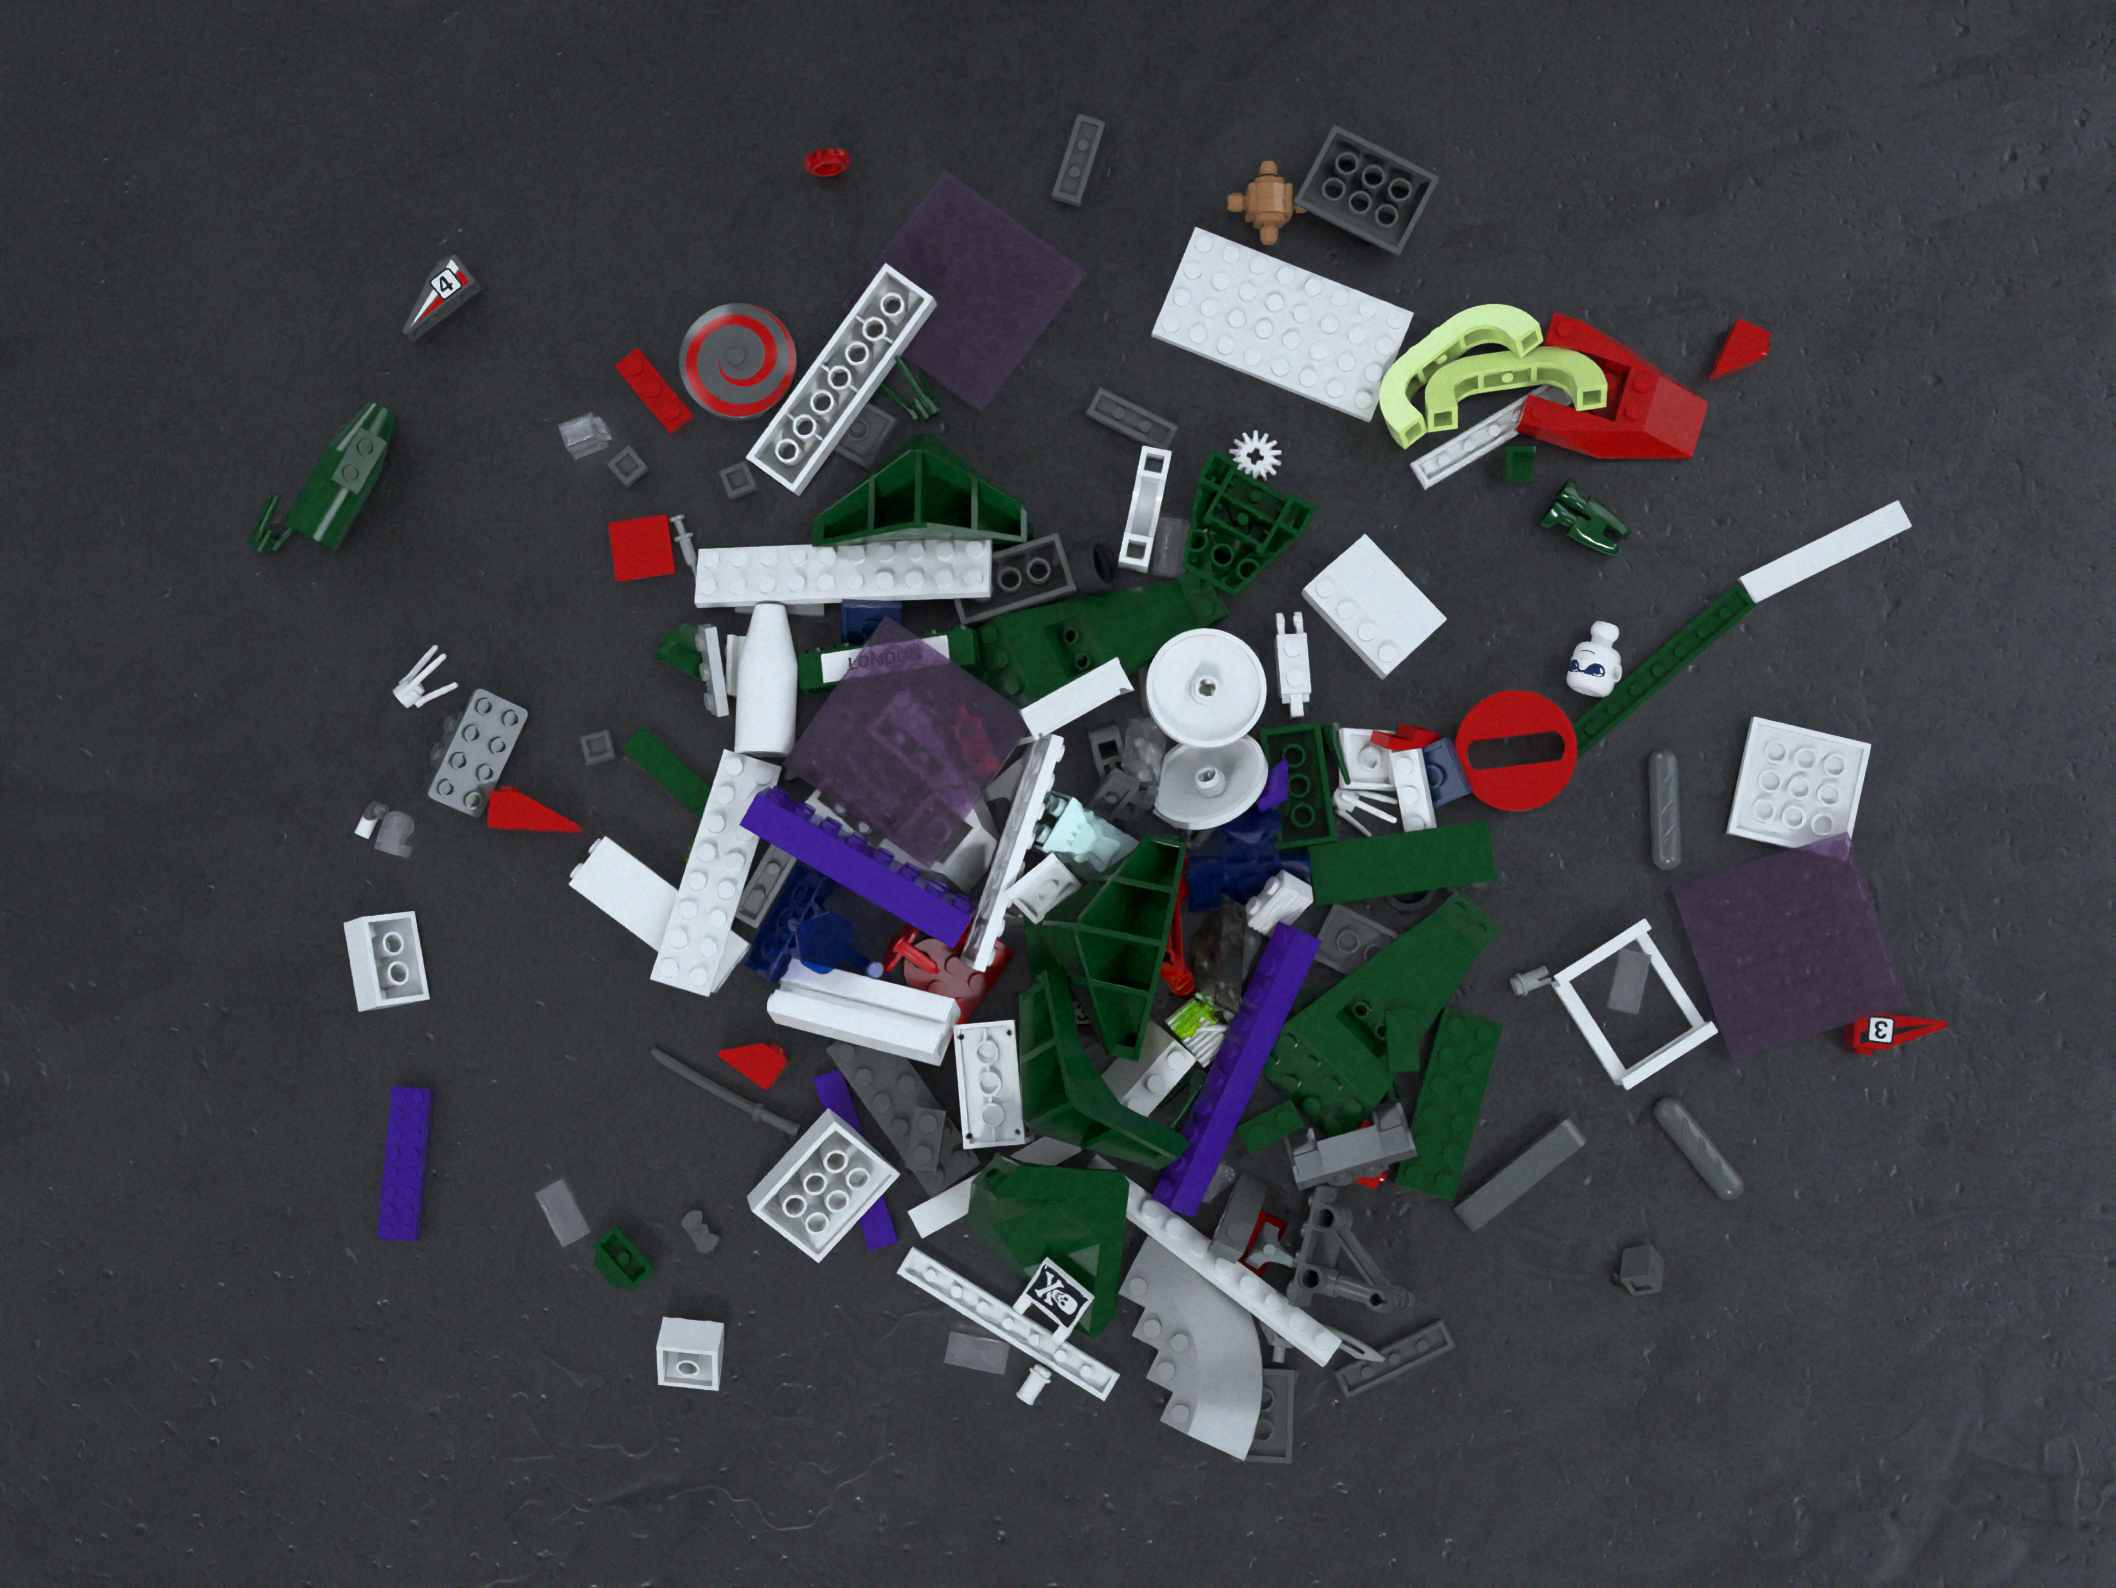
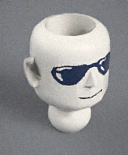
M1596 621L1591 627V642H1581L1575 648L1566 680L1569 687L1577 692L1595 697H1605L1612 692L1615 683L1619 682L1622 676L1621 656L1612 648L1613 642L1619 637V629L1613 624Z

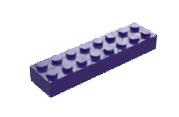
M391 1086L377 1239L418 1241L420 1238L433 1100L432 1088Z

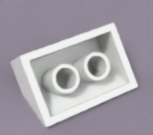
M415 911L366 916L343 923L358 1012L389 1008L430 999Z
M1150 1020L1147 1024L1138 1062L1117 1057L1101 1077L1121 1105L1148 1117L1198 1059L1154 1021Z

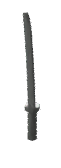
M655 1047L650 1051L661 1064L723 1100L752 1114V1120L768 1122V1124L776 1126V1128L784 1130L795 1137L798 1136L801 1125L765 1109L766 1105L762 1103L757 1105L733 1093Z

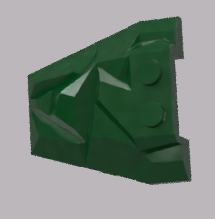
M1213 449L1198 476L1181 568L1234 597L1266 566L1303 535L1318 507L1291 493L1289 498L1238 470V462Z

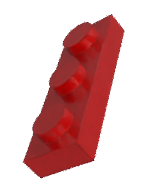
M638 348L615 365L619 373L670 435L694 417Z

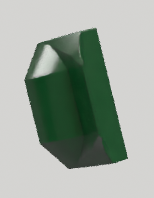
M683 622L676 629L666 632L653 657L702 681L699 665L703 663L702 652H698L695 643V634H699L698 628Z
M617 1224L592 1245L596 1250L594 1266L614 1289L629 1288L631 1291H634L657 1270L643 1250Z

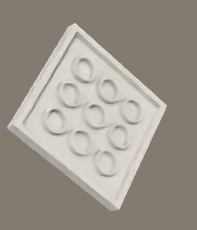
M1755 716L1752 717L1726 834L1839 861H1847L1871 744Z

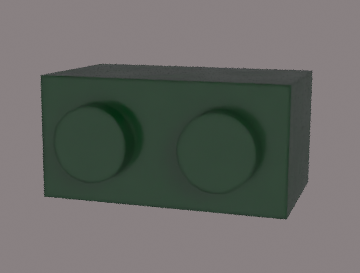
M1286 1099L1241 1122L1236 1126V1130L1247 1152L1251 1155L1305 1126L1291 1099Z

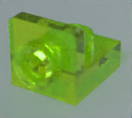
M1202 1001L1199 1005L1192 1003L1172 1034L1181 1040H1184L1186 1035L1192 1038L1201 1025L1197 1021L1199 1016L1216 1025L1219 1020L1214 1017L1216 1010Z

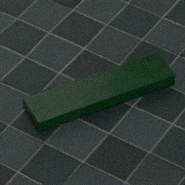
M641 727L622 749L702 819L712 788L644 727Z

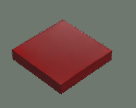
M667 514L608 523L615 576L618 583L676 574Z

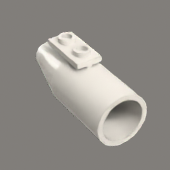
M757 604L753 611L747 635H727V644L724 650L727 659L726 673L724 675L726 694L737 697L734 753L757 758L794 757L798 664L786 608L778 604Z

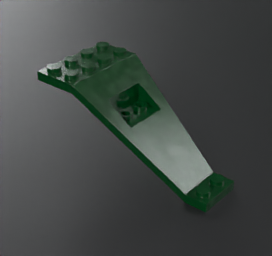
M1187 572L1176 580L997 615L975 630L978 634L981 669L963 673L997 748L1005 749L1030 732L1019 713L1023 708L1118 657L1120 665L1127 676L1151 663L1162 646L1173 637L1189 630L1211 629L1231 615L1217 587ZM1075 632V639L1071 641V635ZM1087 657V664L1083 666V660Z
M1458 888L1438 908L1292 1016L1282 1026L1262 1073L1287 1098L1291 1099L1329 1138L1350 1132L1376 1108L1399 1074V1072L1387 1073L1385 1033L1380 1029V1026H1384L1383 1012L1416 1010L1419 1044L1479 953L1503 929ZM1358 1005L1365 1006L1367 1012L1361 1011Z

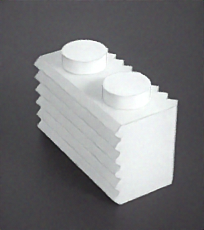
M1280 870L1276 877L1272 876L1267 880L1261 894H1258L1257 897L1253 896L1248 901L1246 915L1249 927H1253L1254 930H1258L1260 933L1262 932L1271 938L1278 921L1290 926L1314 901L1312 887L1288 872Z
M1191 998L1169 1016L1165 1022L1190 1053L1198 1059L1197 1061L1200 1065L1205 1067L1216 1058L1228 1031L1201 1032L1199 1030L1200 1026L1216 1024L1209 1017L1212 1011L1203 1000L1196 1002L1194 998Z

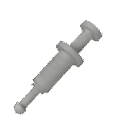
M684 514L670 518V522H675L679 536L674 538V540L680 543L685 561L689 567H692L696 582V564H698V559L690 539L693 537V533L686 534L682 519L685 517Z

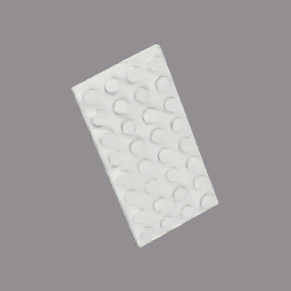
M1195 227L1151 336L1370 423L1379 401L1382 381L1390 367L1394 364L1414 313Z

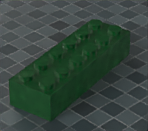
M1442 1008L1436 1020L1407 1122L1417 1156L1396 1162L1391 1183L1454 1202L1503 1029L1502 1024L1449 1008Z

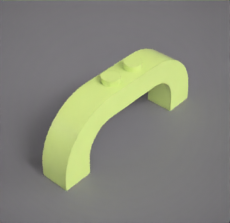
M1502 304L1480 305L1454 315L1440 327L1432 330L1417 345L1409 348L1386 373L1379 394L1382 414L1387 428L1395 441L1402 448L1406 449L1428 432L1423 415L1411 402L1415 393L1430 380L1435 372L1446 364L1458 359L1469 349L1483 343L1504 345L1521 359L1543 342L1539 323L1526 312L1513 306Z
M1538 346L1521 359L1511 350L1464 357L1446 364L1435 372L1428 381L1425 389V423L1428 433L1457 429L1458 402L1465 397L1478 393L1533 385H1552L1565 390L1571 396L1576 411L1606 407L1607 381L1602 370L1593 360L1579 352L1566 348Z

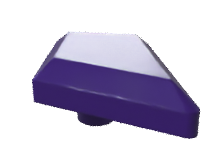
M1285 759L1268 772L1264 789L1256 800L1261 813L1271 807L1278 806L1280 802L1288 799V763Z

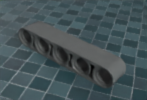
M1569 1116L1562 1118L1453 1206L1454 1211L1470 1231L1475 1232L1580 1149L1588 1140Z

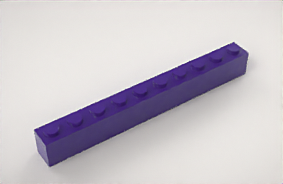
M1278 921L1181 1131V1135L1185 1137L1190 1146L1180 1158L1165 1166L1151 1198L1167 1208L1195 1217L1322 942L1321 940Z

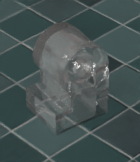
M401 811L389 812L383 819L374 849L409 859L412 847L406 846L405 843L407 837L414 830L415 824L412 817Z

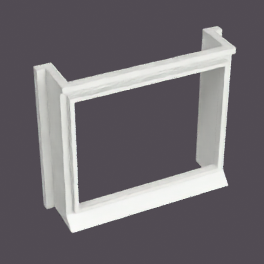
M1118 657L1020 710L1019 713L1030 732L1017 740L1018 745L1037 741L1040 737H1044L1108 700L1134 691L1120 665Z
M1646 919L1639 921L1554 975L1555 980L1551 982L1552 987L1615 1085H1623L1626 1090H1629L1718 1033L1713 1022H1704L1647 934V931L1652 928ZM1636 939L1692 1028L1626 1070L1569 981Z

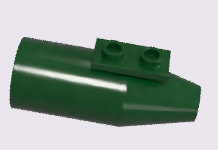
M369 401L326 445L286 515L283 524L337 553L381 475L396 415L380 405Z

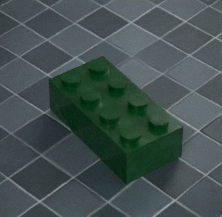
M1314 722L1260 730L1257 734L1258 743L1267 759L1268 772L1283 759L1288 763V799L1280 802L1278 806L1268 809L1275 852L1337 842L1320 723Z

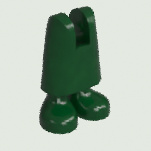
M1569 477L1556 494V501L1548 507L1540 519L1539 525L1544 528H1550L1556 524H1563L1568 527L1565 535L1587 547L1616 558L1621 548L1603 536V534L1607 530L1622 540H1628L1632 532L1623 521L1592 495L1587 499L1581 496L1578 491L1577 482ZM1562 504L1578 510L1577 514H1573Z

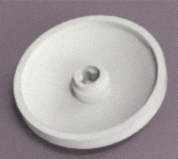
M1202 628L1183 632L1162 646L1149 667L1145 693L1147 705L1153 719L1169 737L1192 748L1215 749L1236 742L1255 725L1265 705L1267 686L1262 665L1247 644L1230 633L1217 629Z
M1245 734L1230 745L1215 749H1198L1179 743L1161 759L1152 775L1150 785L1157 787L1159 790L1158 795L1155 797L1156 802L1154 806L1166 822L1178 828L1202 830L1225 824L1245 812L1260 796L1268 777V763L1260 745L1248 734Z

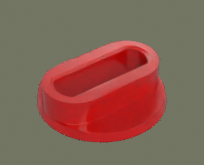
M1510 690L1499 692L1480 701L1462 721L1455 741V750L1472 787V793L1490 806L1509 811L1533 809L1552 800L1569 782L1577 760L1576 736L1567 716L1549 699L1529 691ZM1557 732L1564 743V753L1559 761L1475 770L1468 760V749L1473 741Z

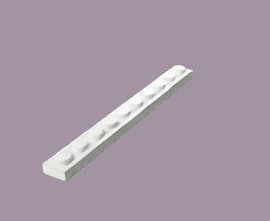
M1098 1154L1086 1167L1118 1170ZM1125 1176L1130 1183L1126 1218L1320 1366L1324 1367L1342 1342L1340 1338L1299 1307L1288 1305L1289 1300L1240 1262L1237 1261L1233 1264L1207 1251L1211 1242L1210 1239L1169 1208L1151 1198L1152 1195Z

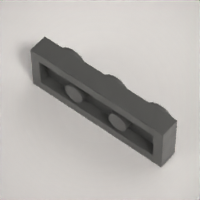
M1081 114L1077 115L1054 186L1052 199L1080 207L1106 127L1105 121Z
M1099 387L1086 412V416L1148 447L1168 450L1179 427Z

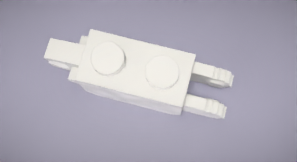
M1294 612L1293 624L1295 626V634H1285V618L1283 613H1276L1277 635L1274 639L1278 695L1279 698H1282V704L1289 703L1290 719L1303 718V702H1309V695L1311 693L1307 633L1303 631L1301 612Z

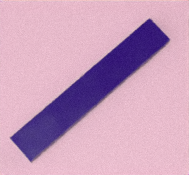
M840 1069L813 1077L823 1111L825 1112L828 1108L831 1109L865 1139L847 1080ZM882 1194L859 1219L869 1251L899 1241L884 1194Z

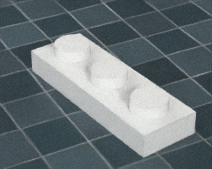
M1422 748L1389 753L1404 831L1410 832L1437 828Z

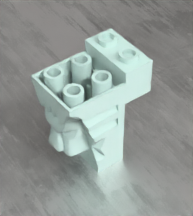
M1050 790L1046 791L1042 802L1045 803L1043 815L1039 821L1036 820L1032 832H1035V838L1030 850L1045 857L1053 853L1071 873L1088 883L1133 851L1140 842L1107 823L1103 818L1095 816L1093 811L1083 808V805L1074 797Z

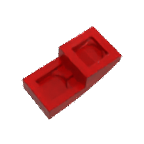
M1400 723L1397 734L1373 730L1370 742L1389 750H1411L1439 741L1441 734L1424 727Z

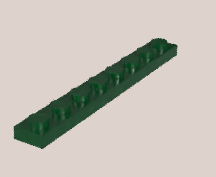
M1738 583L1732 586L1618 684L1608 696L1603 697L1572 724L1577 741V760L1757 606ZM1559 735L1557 739L1564 746L1563 740Z

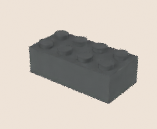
M1058 532L992 553L991 597L953 598L961 625H966L972 629L985 624L1000 614L1040 607L1076 595V586Z

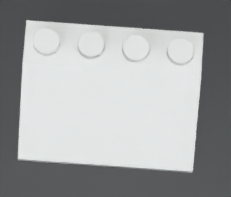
M1366 534L1327 566L1301 593V596L1382 680L1447 620Z
M828 1108L750 1192L747 1199L753 1213L819 1263L899 1177L900 1172L851 1125Z

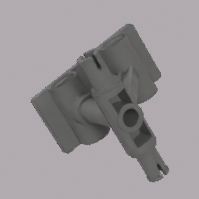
M1317 1185L1316 1189L1311 1191L1308 1205L1311 1207L1309 1219L1304 1221L1301 1230V1236L1304 1237L1302 1248L1298 1249L1294 1258V1267L1297 1269L1294 1280L1291 1279L1287 1287L1288 1305L1294 1307L1310 1306L1313 1293H1318L1332 1298L1340 1296L1365 1303L1369 1308L1381 1314H1399L1411 1308L1414 1304L1411 1303V1300H1415L1413 1293L1402 1286L1391 1285L1350 1228L1353 1224L1352 1213L1348 1208L1335 1204L1338 1187ZM1333 1214L1334 1221L1331 1224V1215ZM1340 1245L1366 1281L1343 1275L1342 1271L1335 1269ZM1317 1274L1319 1275V1283H1318V1284H1317V1281H1316V1276H1317Z

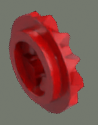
M829 147L824 150L819 149L817 152L809 153L804 159L805 171L820 177L839 174L851 164L849 152L841 148L831 149Z

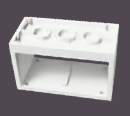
M1018 1020L953 1025L963 1148L1019 1145L1035 1141L1034 1134L1031 1131H1026L1027 1125L1021 1118ZM960 1034L964 1035L963 1040L959 1038ZM969 1133L973 1135L971 1139L968 1138Z

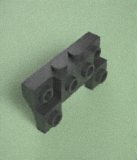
M1397 1103L1395 1108L1376 1113V1110H1373L1371 1113L1375 1125L1317 1142L1313 1128L1308 1129L1309 1133L1292 1138L1284 1137L1298 1190L1329 1182L1330 1187L1334 1185L1345 1186L1358 1178L1365 1176L1372 1178L1381 1175L1383 1171L1389 1170L1388 1164L1416 1157L1415 1144L1401 1103Z

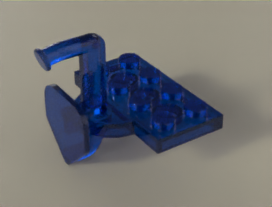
M1252 804L1238 817L1220 825L1221 832L1230 838L1222 845L1219 856H1189V912L1246 911L1248 901L1253 896L1257 897L1258 894H1261L1267 880L1272 876L1276 877L1280 870H1284L1310 885V854L1279 853L1278 845L1272 837L1282 830L1281 816L1277 810L1272 808L1261 813L1259 808H1253Z
M800 860L741 963L776 985L787 973L792 958L800 959L803 966L818 974L831 972L836 967L840 958L863 970L872 979L880 978L884 972L882 963L873 961L847 946L853 936L852 923L836 912L827 911L824 908L823 903L831 895L836 881Z

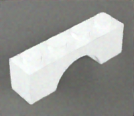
M1142 446L1118 568L1143 573L1148 571L1172 451Z

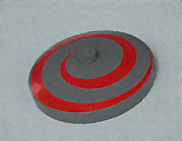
M730 303L709 310L692 324L681 345L679 368L688 393L702 409L722 419L746 421L768 414L784 401L796 379L798 356L790 332L774 314L756 305Z

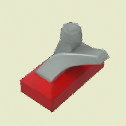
M1260 1210L1245 1252L1238 1262L1259 1278H1261L1269 1262H1276L1293 1268L1295 1257L1289 1254L1279 1243L1288 1224Z

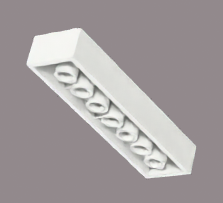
M885 263L746 458L800 496L896 363L894 357L896 355L901 356L935 309L937 303L934 297Z

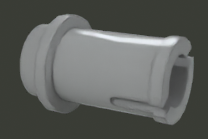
M1541 966L1522 975L1516 973L1514 978L1510 979V983L1517 996L1520 994L1526 996L1528 991L1551 984V977H1546V975H1549V972L1545 966Z

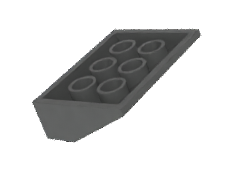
M1334 124L1293 204L1399 256L1431 198L1440 177Z

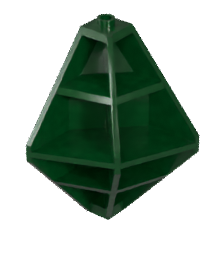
M913 434L845 496L812 518V547L867 545L887 540L954 539L961 541L991 540L994 546L1011 548L1033 540V523H1027V503L991 484L933 434Z
M1146 834L1133 851L1044 915L1041 934L1059 967L1063 965L1065 968L1068 983L1104 1050L1110 1056L1137 1062L1139 1060L1166 951L1187 843L1181 842V837L1163 834V838Z
M1063 965L1054 971H1051L1048 967L1036 975L1034 979L1037 982L1018 997L1021 1118L1033 1134L1151 1167L1156 1171L1180 1158L1190 1146L1185 1137L1121 1105L1081 1049L1067 974Z
M1002 1153L994 1154V1159L971 1182L967 1223L974 1233L1026 1283H1030L1043 1261L1048 1257L1095 1296L1074 1327L1076 1330L1095 1340L1115 1318L1130 1186L1122 1171L1028 1163Z

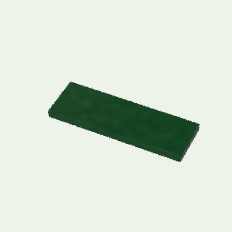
M1488 820L1307 846L1316 907L1497 881Z

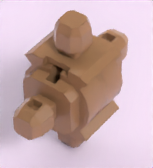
M1274 161L1262 162L1259 169V177L1255 178L1254 182L1248 184L1245 195L1242 193H1232L1227 197V209L1232 212H1242V210H1245V222L1253 221V228L1260 229V239L1264 245L1275 244L1278 238V229L1282 228L1284 223L1289 222L1293 210L1295 213L1307 212V210L1293 204L1298 193L1293 196V184H1285L1284 178L1277 177V166Z

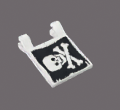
M1047 1257L1023 1294L1014 1304L1013 1309L1020 1315H1023L1026 1309L1034 1303L1060 1325L1050 1338L1053 1343L1060 1347L1064 1340L1070 1336L1095 1296Z

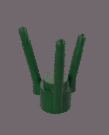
M896 355L894 357L895 361L917 395L911 401L914 407L912 408L883 382H881L879 387L908 412L913 421L919 418L922 423H925L941 412L938 406L941 403L934 394L923 366L918 365L917 369L927 393L921 391L900 356Z
M275 494L274 498L271 495L267 496L257 523L247 541L248 545L266 555L269 554L271 549L278 552L281 545L295 532V530L289 528L276 540L277 533L267 527L280 500V494Z
M1341 722L1325 725L1320 729L1326 768L1327 747L1328 752H1335L1345 784L1350 785L1351 780L1339 745V729H1342Z
M1197 1068L1193 1075L1188 1073L1185 1079L1158 1104V1108L1162 1109L1188 1086L1186 1091L1190 1095L1169 1124V1129L1173 1130L1192 1102L1198 1097L1208 1075L1204 1071Z

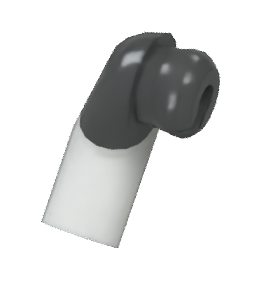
M381 800L370 802L354 833L369 839L378 818L383 820L388 816V805L383 804Z

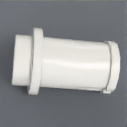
M1040 1364L1030 1367V1375L1019 1392L1016 1393L1021 1400L1029 1405L1034 1404L1044 1385L1051 1382L1049 1377L1052 1373Z

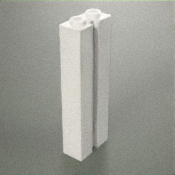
M606 836L603 840L597 839L588 851L591 855L584 864L579 863L570 875L572 881L569 885L659 952L679 889L612 839ZM732 929L730 930L713 983L712 993L718 992L731 975L730 973L735 966L740 963L752 947L751 943Z
M789 957L786 967H783L779 973L780 989H776L770 995L767 1002V1012L777 1024L940 1066L954 1032L953 1025H957L961 1010L953 998Z

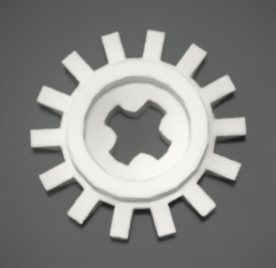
M1253 431V439H1250L1245 432L1242 434L1245 440L1243 443L1237 439L1233 442L1238 446V449L1229 450L1230 454L1236 455V458L1232 460L1239 463L1237 469L1243 473L1252 476L1256 480L1257 476H1261L1264 482L1268 481L1266 476L1268 471L1272 475L1277 473L1272 468V465H1281V461L1274 459V456L1281 455V450H1272L1277 441L1274 440L1267 443L1266 440L1269 436L1267 433L1264 434L1262 439H1258V431ZM1254 449L1260 450L1259 455L1264 457L1263 461L1258 460L1256 465L1251 464V459L1247 457V453H1253Z

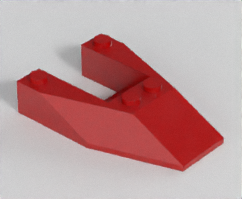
M1554 312L1546 325L1543 342H1541L1540 346L1570 349L1593 360L1600 367L1607 381L1606 407L1576 411L1574 408L1529 394L1521 406L1514 431L1598 459H1691L1708 402L1632 348L1583 321Z

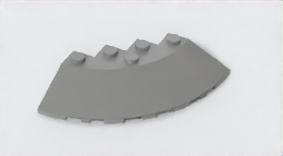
M1148 1234L1118 1294L1145 1307L1132 1336L1159 1349L1146 1378L1173 1392L1160 1421L1244 1461L1256 1431L1263 1392L1262 1355L1253 1316L1246 1308Z

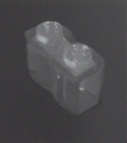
M593 412L558 424L564 444L575 460L608 448V440L612 439L606 423L603 422L601 416L595 417Z

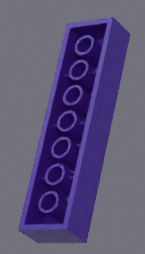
M774 786L773 789L767 787L756 794L739 824L740 826L952 949L962 938L978 910V907L973 905V899L962 893L955 895L948 891V885L934 877L929 880L920 874L922 871L915 865L908 862L903 865L894 859L895 855L883 847H879L877 850L867 844L869 840L857 832L852 834L841 829L843 825L828 816L826 819L815 814L816 809L802 801L799 804L789 799L790 794L777 786Z

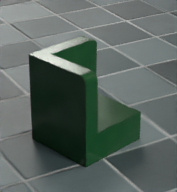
M1506 446L1501 453V483H1531L1533 481V456L1536 453V446Z

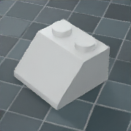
M663 1317L656 1346L658 1385L719 1391L724 1350V1323Z

